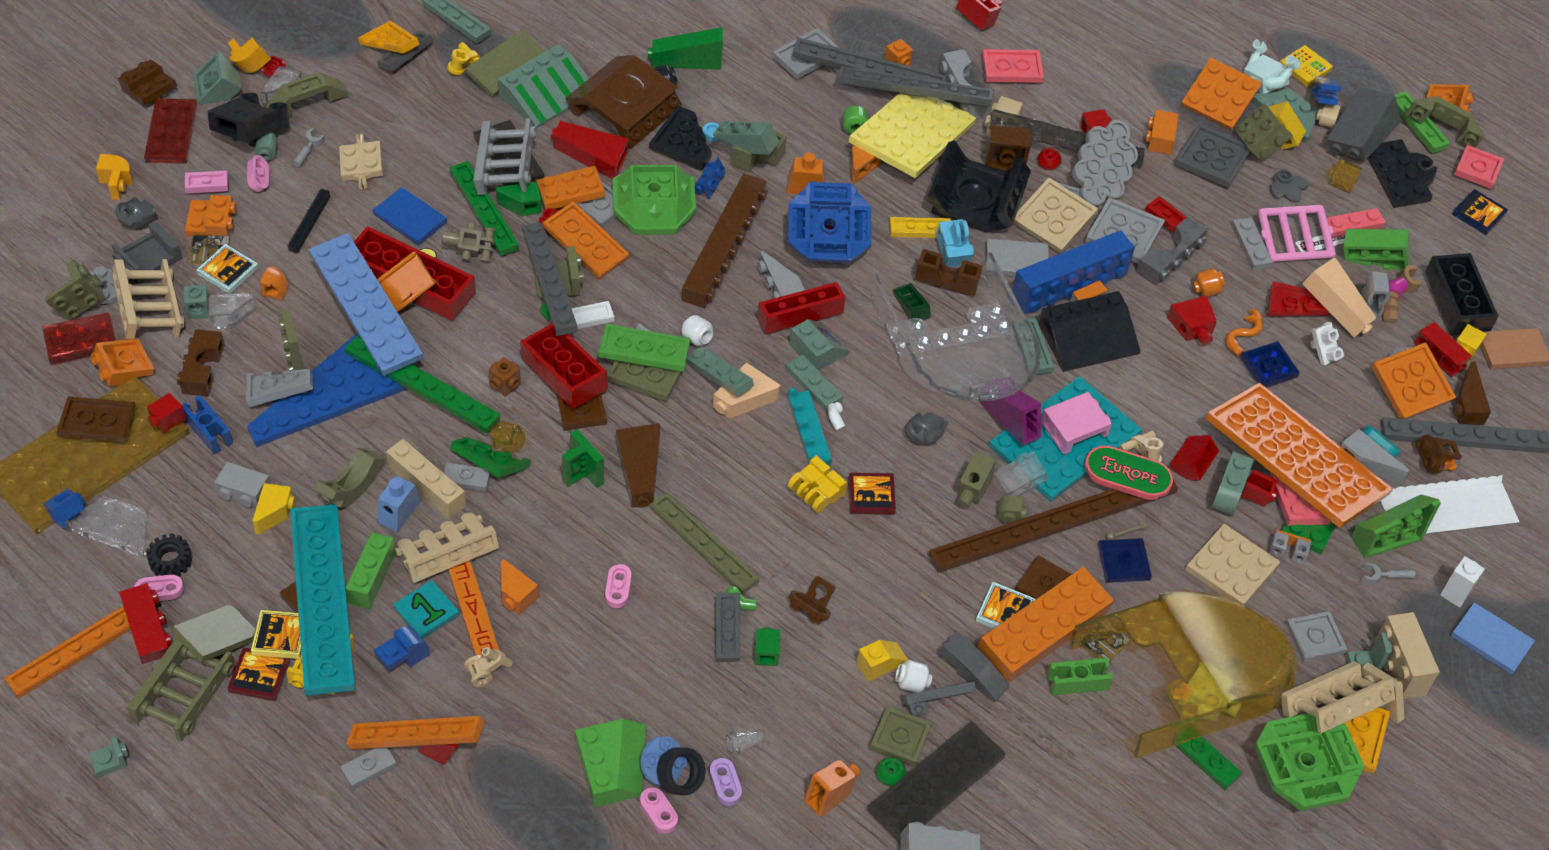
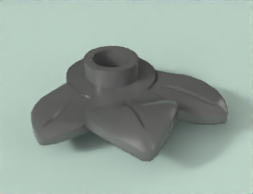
M1281 169L1274 175L1271 191L1276 198L1285 196L1290 201L1299 202L1302 197L1301 189L1307 188L1309 184L1302 177L1293 176L1291 171Z

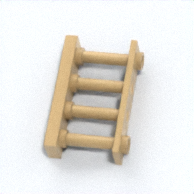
M123 259L114 260L112 279L125 338L135 339L136 330H139L140 327H172L174 338H179L180 330L184 328V317L180 316L172 283L173 271L172 268H169L167 259H162L160 270H129L125 268ZM129 279H161L162 286H132V284H128ZM164 294L166 302H136L132 300V296ZM136 311H168L170 318L140 319L139 316L136 317L135 313Z
M1355 661L1281 693L1283 715L1293 717L1301 712H1306L1316 717L1319 733L1330 730L1395 700L1393 678L1388 677L1377 683L1362 678L1361 664ZM1357 687L1363 688L1357 692L1353 690ZM1339 695L1344 696V698L1339 700L1335 699ZM1322 703L1326 705L1321 708L1316 707L1317 705Z

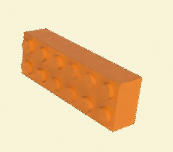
M1083 566L981 637L976 648L986 656L1009 683L1107 614L1114 599Z

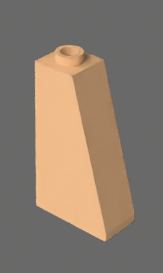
M1335 257L1316 269L1302 283L1354 338L1360 333L1365 335L1373 328L1371 323L1376 319V316Z

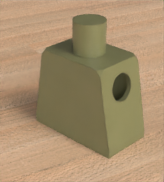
M975 451L959 482V498L957 503L961 507L969 508L971 502L975 504L980 502L993 480L995 459Z

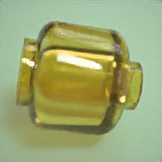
M499 422L490 434L494 447L503 451L515 452L525 442V433L521 426L510 422Z

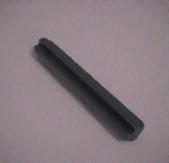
M322 188L317 193L287 245L290 252H299L330 198L329 190Z

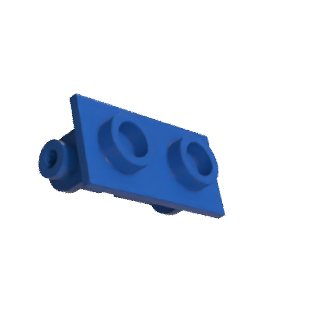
M717 157L715 162L707 163L706 168L701 174L702 177L695 183V193H706L708 199L711 198L726 173L719 157Z

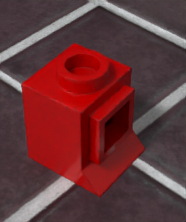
M1253 469L1245 482L1240 498H1247L1265 507L1269 501H1274L1278 492L1275 489L1278 481Z

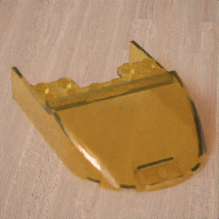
M1173 591L1159 593L1158 599L1077 624L1074 628L1070 644L1072 650L1084 647L1086 644L1128 632L1133 642L1140 647L1160 644L1181 679L1169 683L1166 688L1167 698L1179 715L1180 721L1140 734L1134 752L1136 758L1202 737L1273 711L1282 704L1281 694L1293 688L1297 675V662L1294 650L1285 634L1276 624L1261 613L1239 602L1206 592Z

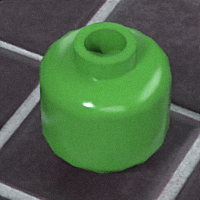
M861 106L848 107L842 115L843 127L849 134L854 133L868 121V113Z

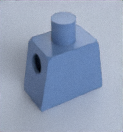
M398 476L389 481V485L378 499V524L398 533L421 502L416 485Z

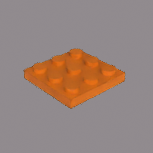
M1210 57L1182 100L1181 106L1233 131L1260 89L1262 82Z
M1426 342L1370 365L1399 419H1408L1456 399L1453 390Z

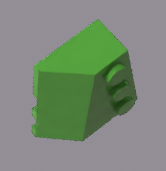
M1420 494L1367 521L1358 523L1351 538L1364 559L1421 541L1441 502L1439 499Z
M619 719L575 730V744L593 808L641 796L643 771L639 765L641 764L642 751L645 747V724Z

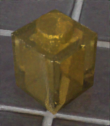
M1340 159L1337 165H1332L1328 173L1331 176L1328 184L1350 194L1358 181L1362 168Z

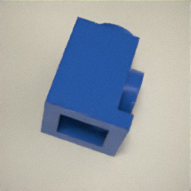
M66 489L45 502L44 506L53 522L64 528L67 526L65 521L76 518L79 512L85 509L83 506L85 501L78 492L74 493Z

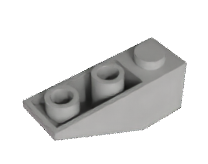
M764 251L760 252V261L757 262L758 270L764 274L766 287L772 291V299L805 290L796 274Z
M1360 429L1344 440L1340 446L1380 478L1403 484L1410 471L1403 463L1395 459L1387 450L1379 446Z

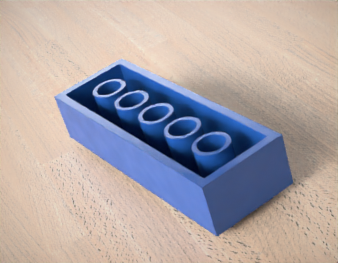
M1120 230L1017 270L1010 298L1025 315L1030 312H1036L1045 306L1054 305L1065 298H1071L1074 291L1099 280L1104 285L1113 279L1122 278L1128 273L1135 246L1123 231Z

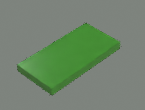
M606 324L598 357L684 372L690 338Z

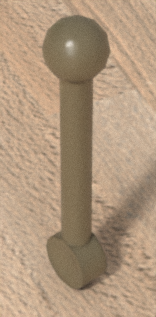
M1141 521L1137 526L1115 533L1109 532L1106 534V538L1112 541L1115 537L1139 529L1145 531L1148 523Z

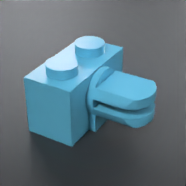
M966 220L939 222L936 236L941 254H943V263L948 267L961 266L963 260L970 262L971 257L974 256V249L972 244H969V229Z

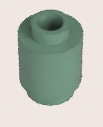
M273 132L256 139L255 155L262 156L266 161L272 160L276 155L277 138Z

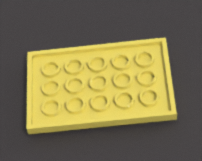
M899 93L852 133L848 142L916 178L945 152L949 141H957L975 125L977 118L938 98Z

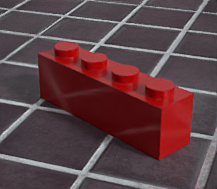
M838 282L773 298L759 302L757 319L764 333L768 334L797 326L808 319L816 321L844 312L845 295Z

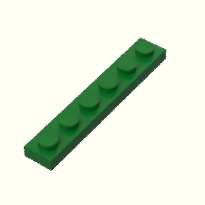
M469 161L449 167L450 174L483 229H495L493 239L495 240L494 247L498 254L503 256L519 250V243L488 192L486 191L484 195H478L473 181L475 171Z

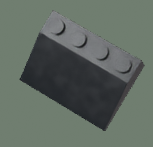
M1120 291L1042 308L1038 325L1062 372L1138 355L1141 352L1128 306Z

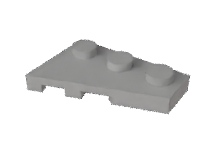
M310 369L286 370L282 374L274 375L273 372H265L262 376L247 373L246 402L249 407L277 399H284L298 393H305L313 389V374Z

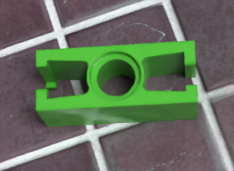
M1108 658L1050 663L1047 679L1048 682H1052L1050 688L1051 695L1109 690L1113 676L1112 672L1105 675L1107 668H1109Z

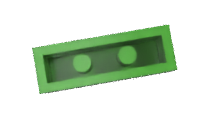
M371 532L345 588L348 604L371 609L396 554L393 537Z

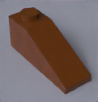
M1476 361L1470 363L1464 375L1456 404L1454 405V416L1457 417L1459 424L1484 425L1491 413Z

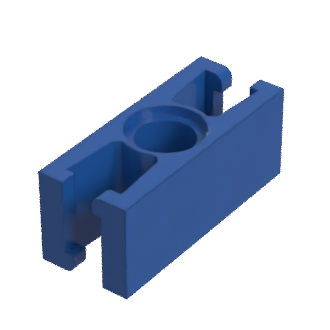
M1315 76L1314 82H1316V86L1312 89L1311 96L1318 103L1337 106L1338 98L1336 95L1337 91H1341V85L1335 79Z
M201 395L195 397L197 406L195 411L197 414H194L189 409L191 406L188 402L182 404L186 416L185 421L213 455L221 451L215 438L217 435H220L225 440L227 447L233 444L229 428Z

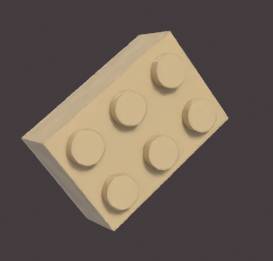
M1414 612L1387 616L1375 638L1376 642L1379 634L1385 632L1387 639L1392 644V653L1388 656L1383 667L1385 671H1388L1389 676L1403 684V699L1426 696L1440 671Z

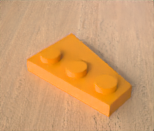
M388 21L358 37L360 45L398 53L410 52L414 47L420 45L417 37L392 21Z

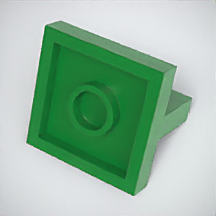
M578 429L570 432V449L562 455L563 483L570 487L587 477L598 488L604 484V458Z

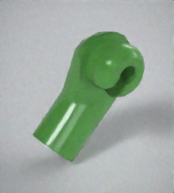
M730 586L726 590V593H740V610H756V599L744 598L736 586Z

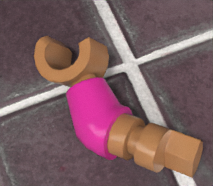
M1416 265L1407 266L1399 278L1389 281L1390 298L1384 305V321L1396 322L1398 320V302L1401 295L1405 291L1416 292L1422 284L1419 280L1415 281L1412 279L1418 270Z

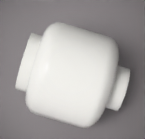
M693 315L683 322L682 336L690 338V343L695 346H703L711 341L713 326L704 318Z
M906 660L903 664H899L895 674V681L898 682L899 688L918 693L925 688H929L932 674H929V668L926 664Z

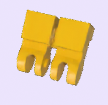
M817 455L810 460V464L803 470L794 474L787 484L790 490H797L796 495L799 498L805 497L804 502L807 505L813 504L812 509L816 513L822 512L830 503L833 504L844 496L847 482L834 470L830 471V467Z

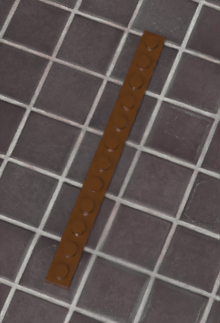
M1174 480L1169 493L1165 496L1177 493L1178 486ZM1111 489L929 550V557L939 573L1153 500Z

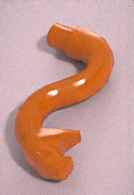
M1254 308L1249 311L1251 316L1244 318V320L1254 324V327L1250 329H1233L1227 334L1225 339L1228 349L1238 357L1244 353V350L1236 342L1235 337L1255 336L1259 334L1263 327L1262 316Z

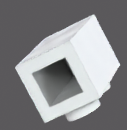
M1464 556L1451 575L1441 596L1456 606L1461 607L1472 592L1485 568Z

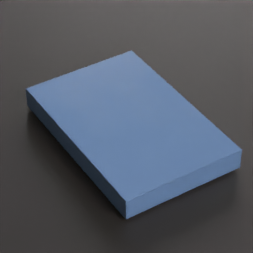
M1473 603L1451 635L1452 638L1511 675L1535 642L1531 637L1476 603Z

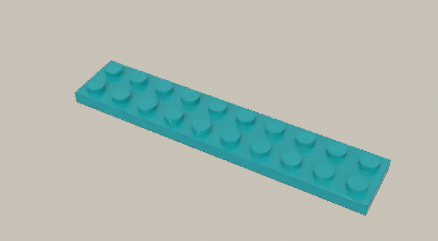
M337 505L290 508L305 696L355 691Z

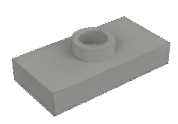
M446 463L444 474L459 487L487 491L491 472L486 469Z
M386 747L375 748L340 766V769L353 790L397 767V764Z

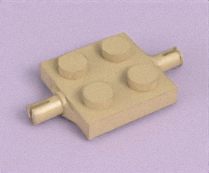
M360 133V138L359 134L355 136L356 144L339 146L342 181L356 180L359 183L358 188L363 190L364 187L365 190L367 189V179L383 176L382 151L380 141L364 143V135Z

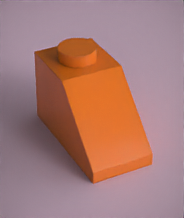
M855 145L851 149L850 161L852 183H857L882 163V160Z
M503 559L501 561L502 604L509 611L513 610L520 615L539 598L538 585Z

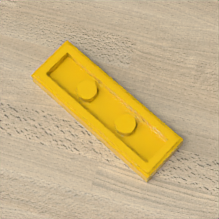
M890 217V237L937 238L936 230L939 222L951 221V219Z

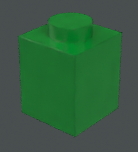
M769 627L757 629L755 665L778 666L780 630Z

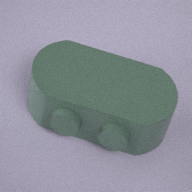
M1235 451L1232 452L1212 508L1233 516L1254 458Z

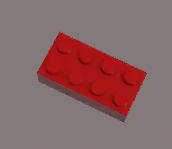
M553 324L520 341L522 359L572 409L608 389L607 371L569 334L556 336Z

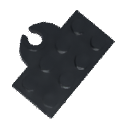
M1402 139L1381 143L1368 157L1393 208L1431 201L1432 194L1428 186L1434 181L1437 166H1433L1430 169L1422 167L1432 166L1433 160L1430 157L1420 153H1409Z

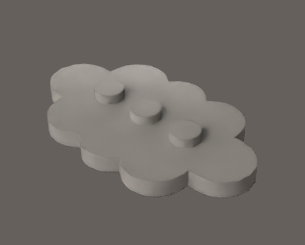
M1113 120L1105 128L1101 126L1093 127L1086 134V143L1078 150L1079 161L1072 168V176L1081 185L1080 197L1095 207L1102 204L1105 199L1108 200L1109 197L1115 200L1121 197L1125 190L1124 183L1132 177L1131 165L1136 162L1138 152L1136 147L1129 142L1130 129L1125 122Z

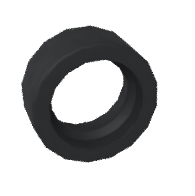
M687 747L671 748L663 753L658 761V781L661 787L668 793L676 795L692 794L704 782L706 773L705 762L702 756L694 749ZM680 756L685 757L690 765L689 779L682 786L675 783L672 775L673 764Z

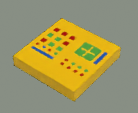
M1306 45L1290 54L1300 61V67L1297 70L1291 71L1292 76L1306 87L1314 83L1315 76L1323 77L1333 69L1330 63ZM1287 57L1280 60V63L1288 66L1286 63Z

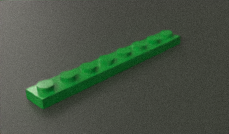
M357 335L345 347V354L382 374L361 338ZM412 364L385 375L387 378L487 434L501 419L500 413Z

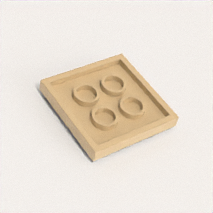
M1048 178L1017 212L1014 224L1061 254L1097 214L1098 208L1051 178Z
M1223 524L1187 564L1185 570L1242 609L1277 569L1281 561L1226 524Z

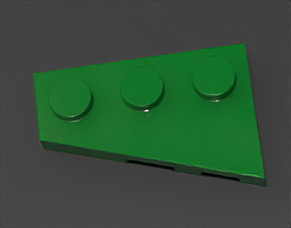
M470 437L457 439L451 443L450 449L458 453L460 457L467 458L474 462L477 467L491 472L495 477L501 478L530 467V459L522 458V460H518L512 457L513 453L493 451L491 445Z

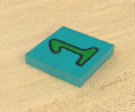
M430 580L393 604V609L409 627H413L422 639L460 616L459 610L433 580Z

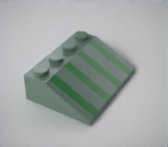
M558 44L498 78V94L525 120L530 118L532 126H535L537 129L569 110L570 107L565 98L589 78L573 55L562 45Z

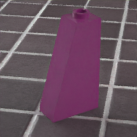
M999 379L979 387L980 404L1022 445L1042 437L1041 403Z

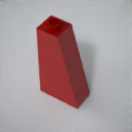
M560 121L557 128H553L551 133L554 149L588 167L596 166L597 172L610 179L618 176L628 154L629 138Z

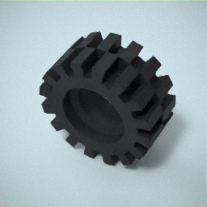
M164 534L161 540L158 537L155 538V544L151 542L149 544L150 549L147 548L146 551L147 560L154 575L176 574V576L180 577L181 571L185 574L188 571L187 567L190 568L192 565V555L185 539L182 540V536L179 535L175 538L174 534H170V538H167L166 534ZM165 553H178L174 560L162 561L160 559Z

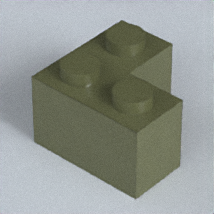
M775 132L779 143L770 155L752 154L734 146L732 164L747 171L752 169L758 159L777 166L785 154L787 136Z

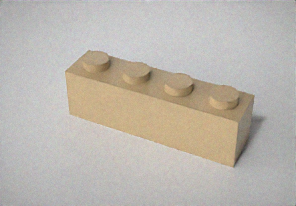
M404 439L386 451L388 468L400 478L416 485L418 493L450 520L466 507L465 491Z

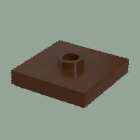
M1038 555L1016 585L1015 591L1037 599L1072 574Z

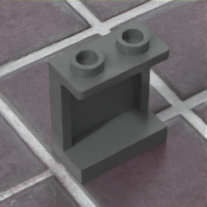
M156 220L148 224L149 234L123 248H120L116 243L113 244V259H123L125 268L129 270H160L162 259H167L168 266L180 261L182 255L179 244ZM135 279V280H136L138 283H140V282H142V281H144V280H146V279Z

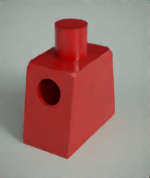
M1207 295L1171 304L1167 319L1185 340L1190 341L1198 338L1202 345L1212 342L1213 337L1211 334H1213L1217 322Z

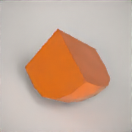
M269 266L260 280L262 296L283 301L289 286L286 275L278 268Z

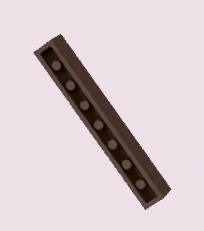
M743 173L682 287L683 302L705 309L708 302L713 301L716 287L721 286L723 274L728 272L730 268L731 258L736 257L739 243L744 242L745 231L751 228L753 216L758 215L760 203L765 201L768 190L765 189L766 180Z

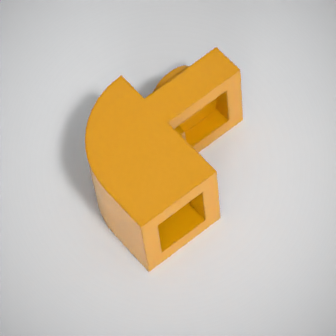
M253 37L243 46L234 38L228 42L232 49L230 51L232 56L229 59L244 73L255 72L271 60L264 48Z
M100 154L96 166L99 183L108 184L112 200H120L122 192L126 190V185H133L129 164L118 155Z

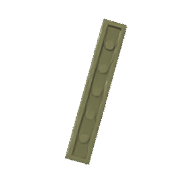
M668 492L650 504V509L732 586H736L742 595L759 583V577Z

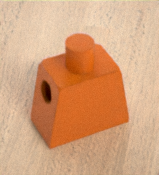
M805 153L803 157L794 158L788 175L786 193L799 194L810 182L826 183L823 160L815 159L813 153Z
M837 760L816 772L812 776L804 802L821 818L850 794L855 779L860 776L859 768L853 763L846 766L841 760Z

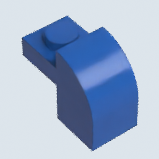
M409 626L394 631L392 639L374 649L376 657L388 671L403 661L411 668L430 655L428 644L413 627Z

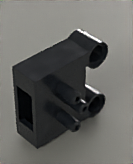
M244 93L234 100L207 111L210 130L232 137L234 141L248 142V145L251 147L256 146V138L289 125L286 103L275 102L270 104L269 108L260 106L259 96L256 93Z

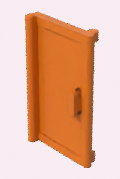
M416 252L409 254L377 279L397 312L436 283V280L431 277Z

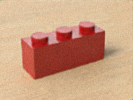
M148 583L120 591L119 594L141 663L145 664L162 658L168 647L171 646L172 641L169 632L163 633L161 627L166 623L162 611L157 612L154 605L159 603L155 589L150 591Z

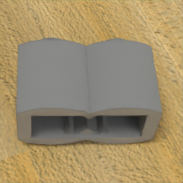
M1371 272L1366 279V286L1361 290L1360 294L1377 319L1383 314L1384 305L1390 298L1389 280L1387 273Z

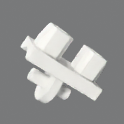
M1326 322L1321 327L1311 330L1314 340L1310 342L1311 348L1317 349L1321 365H1327L1344 357L1343 349L1338 347L1336 342L1339 337L1338 331L1332 327L1331 322Z

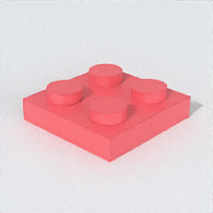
M1466 145L1454 175L1492 189L1504 158Z

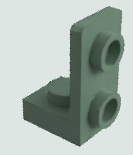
M1381 632L1371 651L1347 652L1345 656L1347 664L1353 661L1361 664V673L1362 666L1367 663L1381 670L1388 656L1392 653V644L1387 639L1386 633Z

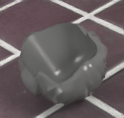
M136 197L127 202L119 203L115 209L118 220L130 228L148 227V224L154 221V214L156 213L155 208L149 201L143 199L140 202Z
M918 412L909 419L905 430L908 437L916 443L930 444L938 441L944 435L949 422L934 413L927 412L922 416Z

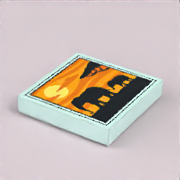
M225 244L197 269V275L231 294L258 269V263Z
M992 582L977 615L976 622L994 629L1036 599Z

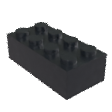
M1471 253L1432 256L1425 274L1451 335L1461 334L1467 324L1482 332L1491 331L1498 318V313Z

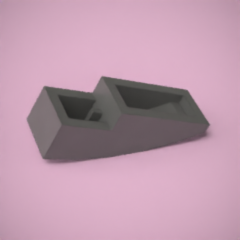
M956 632L942 646L940 656L958 669L957 675L967 682L974 681L976 689L994 703L1009 688L1008 682L996 667L959 632Z

